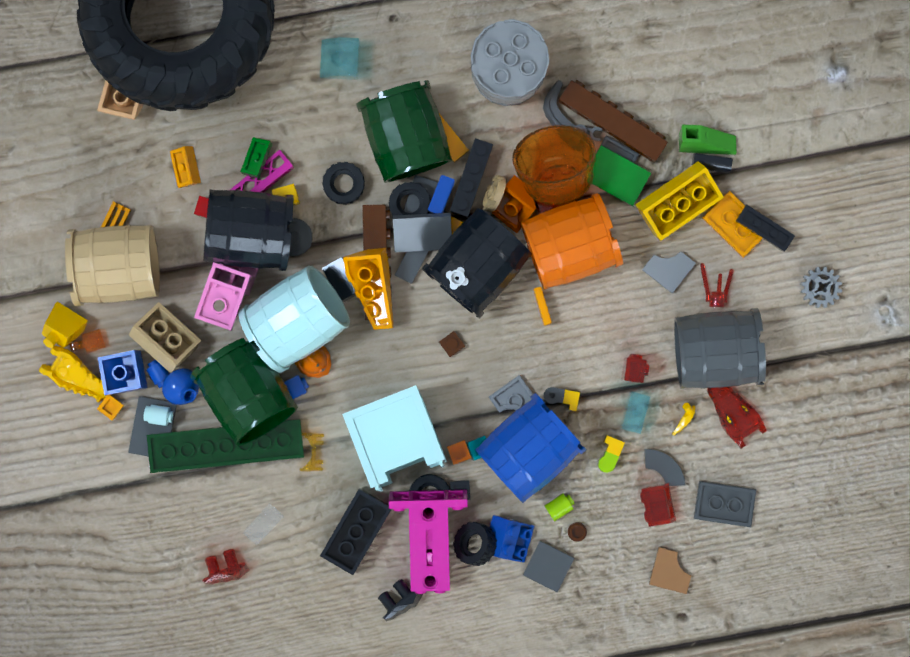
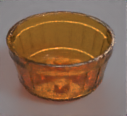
M565 125L548 126L531 132L515 147L516 149H514L512 157L515 171L521 179L526 192L534 200L547 205H561L575 201V199L582 197L589 190L594 177L596 147L590 135L583 130Z

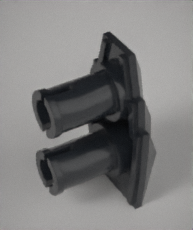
M403 579L398 580L393 585L402 597L397 604L388 591L383 592L378 597V600L381 601L387 610V614L383 616V619L386 622L390 621L398 615L406 613L409 609L416 607L423 594L411 592Z

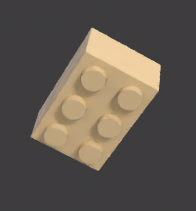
M159 302L132 327L129 334L135 342L170 373L175 371L198 348L201 342L192 331Z

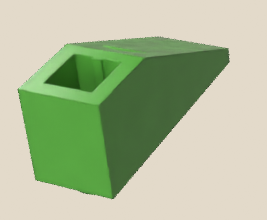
M682 124L679 132V152L736 155V136L702 125Z

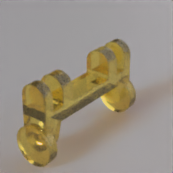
M302 433V436H305L311 444L312 451L311 459L304 468H300V471H323V468L315 467V464H323V460H316V445H324V441H316V437H324V434Z

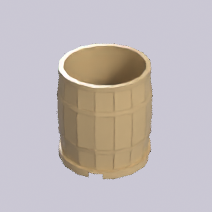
M152 225L109 226L77 231L76 229L67 230V234H71V237L65 239L67 281L73 282V291H70V296L74 306H83L84 303H112L159 297V257Z

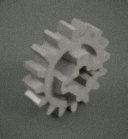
M816 267L815 273L809 270L808 274L810 276H803V279L806 281L800 283L801 286H804L800 293L806 294L803 300L809 299L808 305L815 303V307L819 308L822 304L823 308H827V303L834 305L833 299L839 300L837 293H841L842 290L838 289V286L842 285V282H837L840 276H833L834 270L827 272V267H823L822 271H820V268ZM818 275H825L828 279H821ZM811 281L812 289L809 291V283ZM819 284H826L823 291L815 292L818 290ZM831 285H833L832 294L830 292ZM814 296H821L824 300H817Z

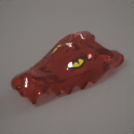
M731 387L707 388V393L714 402L722 428L740 449L746 446L743 439L755 430L759 429L762 434L767 431L756 409Z

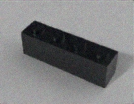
M475 138L450 213L468 219L493 144Z

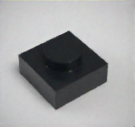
M469 480L450 481L451 490H467V500H471Z

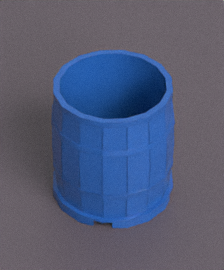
M536 393L530 396L531 400L505 419L475 449L522 503L543 489L544 486L568 466L578 453L582 454L586 451V448L580 444V441L552 410L550 411L545 402Z

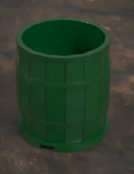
M425 80L424 85H421L420 81L400 85L377 93V98L370 100L367 97L356 103L358 112L362 113L368 141L384 183L418 175L452 161L447 136L437 106L429 91L431 89L429 80Z
M244 338L224 346L205 359L207 365L202 369L199 366L196 367L190 375L192 381L198 384L204 399L221 423V426L227 431L237 446L245 445L267 434L287 420L298 408L280 374L271 369L257 354V351L260 349L255 341L249 342Z

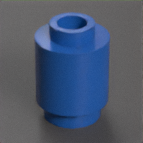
M154 360L147 364L149 368L146 371L154 385H157L160 389L170 372L157 360Z

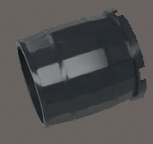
M210 189L203 261L227 266L259 269L279 268V271H286L291 243L289 225L290 221H293V195L286 194L285 197L252 191Z
M477 208L448 238L430 264L426 263L422 270L432 280L435 279L440 283V287L470 313L474 312L476 317L480 319L484 315L483 311L497 299L515 276L518 275L523 265L532 256V253L502 224L482 209ZM462 267L465 270L464 275L468 279V284L466 286H458L457 289L453 290L450 288V281L446 277V273Z

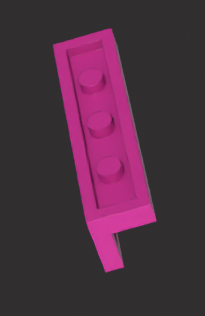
M278 150L266 160L263 170H270L269 176L263 181L258 180V178L253 180L251 179L252 177L246 176L230 190L240 188V191H243V185L246 182H255L254 188L250 191L264 193L294 169V166ZM280 155L285 163L279 168H272L273 160Z

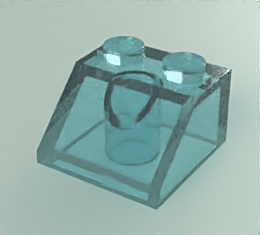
M339 37L322 40L320 78L358 80L359 38Z

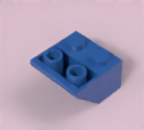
M493 515L490 528L495 533V538L497 539L494 556L524 563L534 525Z

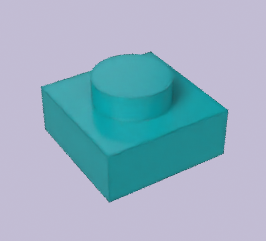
M485 436L466 442L473 461L482 458L475 449L486 439Z

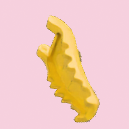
M54 345L50 353L57 357L51 366L42 364L39 372L51 378L59 387H64L66 391L73 390L74 394L79 393L82 396L88 394V396L94 397L96 402L105 399L107 395H104L102 380L96 377L73 352Z

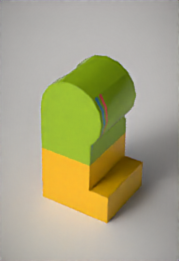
M606 435L603 442L608 445L604 455L599 458L597 465L602 472L608 473L615 468L625 442Z

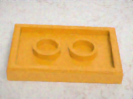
M729 190L723 196L724 198L718 201L702 219L744 258L762 238L736 222L745 205Z

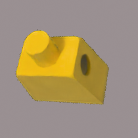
M56 302L42 330V335L46 337L43 343L48 348H53L55 344L67 347L85 331L88 320L61 303Z

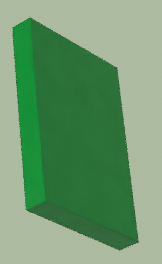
M601 145L583 179L633 206L652 172Z

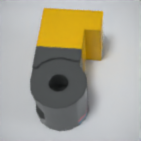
M555 387L545 390L544 399L547 403L554 404L558 402L568 404L569 410L577 411L580 392Z

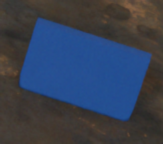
M441 175L428 211L433 214L443 213L455 179Z

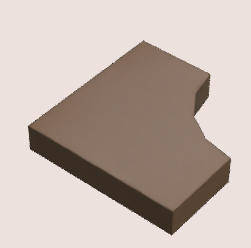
M658 547L649 585L687 594L691 575L685 573L680 568L677 561L678 552Z

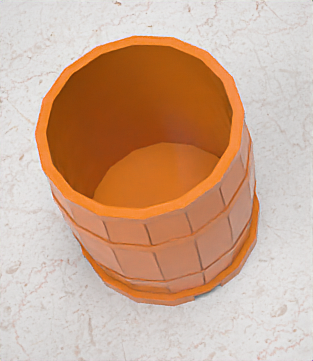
M598 193L592 194L591 198L556 207L521 222L528 249L532 253L533 264L544 290L597 274L613 265L615 267L623 265L617 239L614 240L610 231L613 228L610 217Z

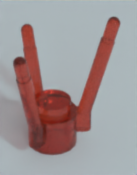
M701 263L700 267L706 293V302H709V307H724L725 302L727 303L733 269L729 271L724 293L721 292L722 274L720 273L718 275L717 292L712 291V295H710L705 267Z

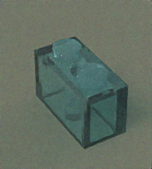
M635 392L629 393L620 429L641 434L650 396Z

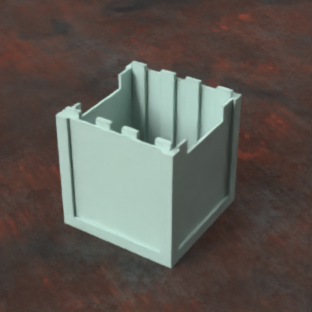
M416 385L342 414L371 488H375L376 491L382 492V487L393 483L389 474L424 460L430 468L438 465L442 468L445 467L446 457L421 393Z

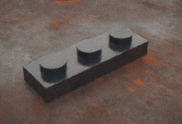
M745 205L736 219L737 223L783 252L786 251L795 237L794 234L748 205Z

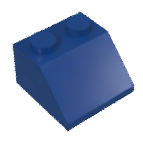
M141 350L98 357L104 395L148 388Z

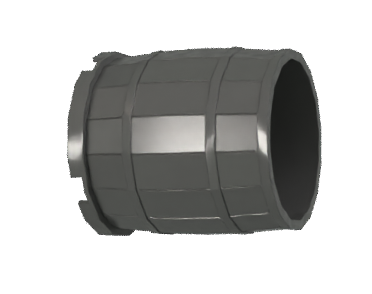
M751 308L750 311L697 313L674 318L675 355L680 389L723 388L751 383L764 385L763 382L766 379L765 343H760L759 340L760 332H763V324L758 308Z

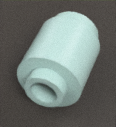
M159 405L145 407L144 421H148L149 424L168 426V423H172L173 411H171L170 407Z

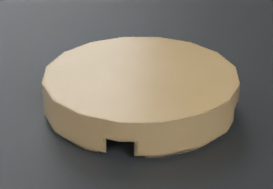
M496 175L493 177L492 181L494 183L492 186L489 185L482 201L484 211L492 213L498 207L506 187V179L503 176Z

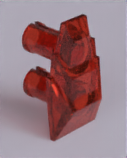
M229 549L223 552L227 565L225 569L220 570L216 556L205 558L209 575L202 581L204 584H215L239 580L250 569L244 562L238 564L235 550Z

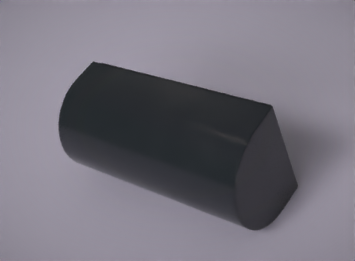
M694 153L692 165L699 161L708 171L730 173L733 159Z

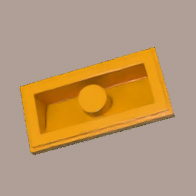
M184 146L171 150L170 154L178 188L201 183L194 148L192 146Z

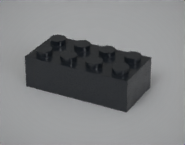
M359 488L320 557L354 575L391 511L389 505Z

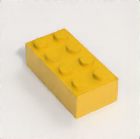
M698 161L642 199L635 206L653 235L662 241L724 197L708 169Z

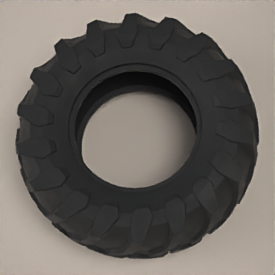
M78 0L77 23L85 51L89 55L94 67L112 87L124 96L139 104L164 111H177V109L199 110L208 107V103L210 104L232 96L236 92L235 88L237 86L243 85L257 72V64L262 62L270 45L271 32L274 30V0H223L220 22L213 34L205 42L186 51L166 52L148 46L132 31L131 12L135 0Z

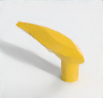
M683 404L682 407L686 412L672 435H676L690 423L695 414V405Z

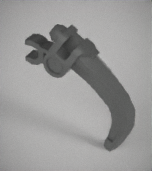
M558 80L544 99L543 110L546 118L561 135L560 137L574 149L583 150L586 147L584 142L586 137L596 142L601 141V138L594 136V132L603 131L602 128H587L581 124L575 126L559 110L557 97L563 82Z

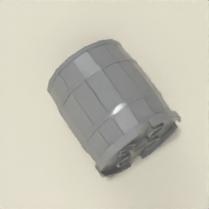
M515 19L498 21L484 28L475 39L471 52L472 79L480 94L490 102L502 106L519 105L533 97L542 86L549 65L548 47L541 33L530 24Z

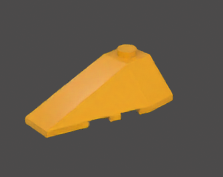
M386 248L367 249L344 256L346 277L352 283L357 298L360 299L364 306V311L373 329L393 328L390 274Z

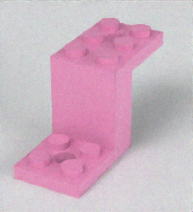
M213 262L194 318L232 331L244 295H250L259 268L227 266ZM218 300H222L225 304V308L220 312L214 308V304Z

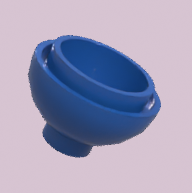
M186 368L177 369L167 376L162 386V392L167 401L174 405H185L195 400L199 392V386L190 378L192 370Z

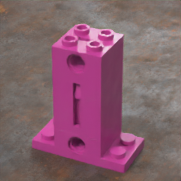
M467 490L390 491L389 509L404 511L409 508L411 592L425 594L427 591H434L435 593L442 594L450 591L448 508L462 510L464 507H468Z

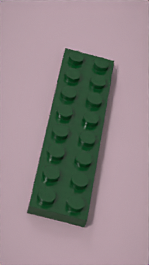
M300 419L284 421L267 434L241 446H237L234 443V440L223 427L146 435L150 473L304 458Z

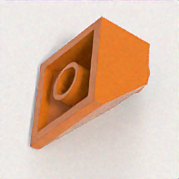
M514 175L506 184L498 207L492 212L493 215L516 233L522 228L521 222L528 220L536 209L530 187Z

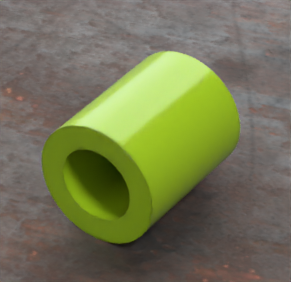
M563 493L544 506L555 522L574 509L572 505L575 503L569 494L565 496Z

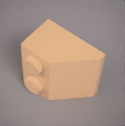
M105 80L97 111L135 120L143 108V104H139L124 96Z

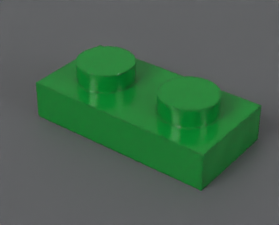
M253 137L240 172L243 175L260 179L272 143Z

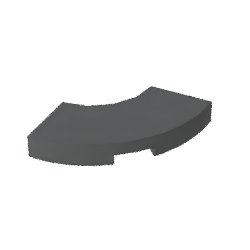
M644 449L646 469H653L660 473L666 486L685 485L682 470L670 456L657 450Z

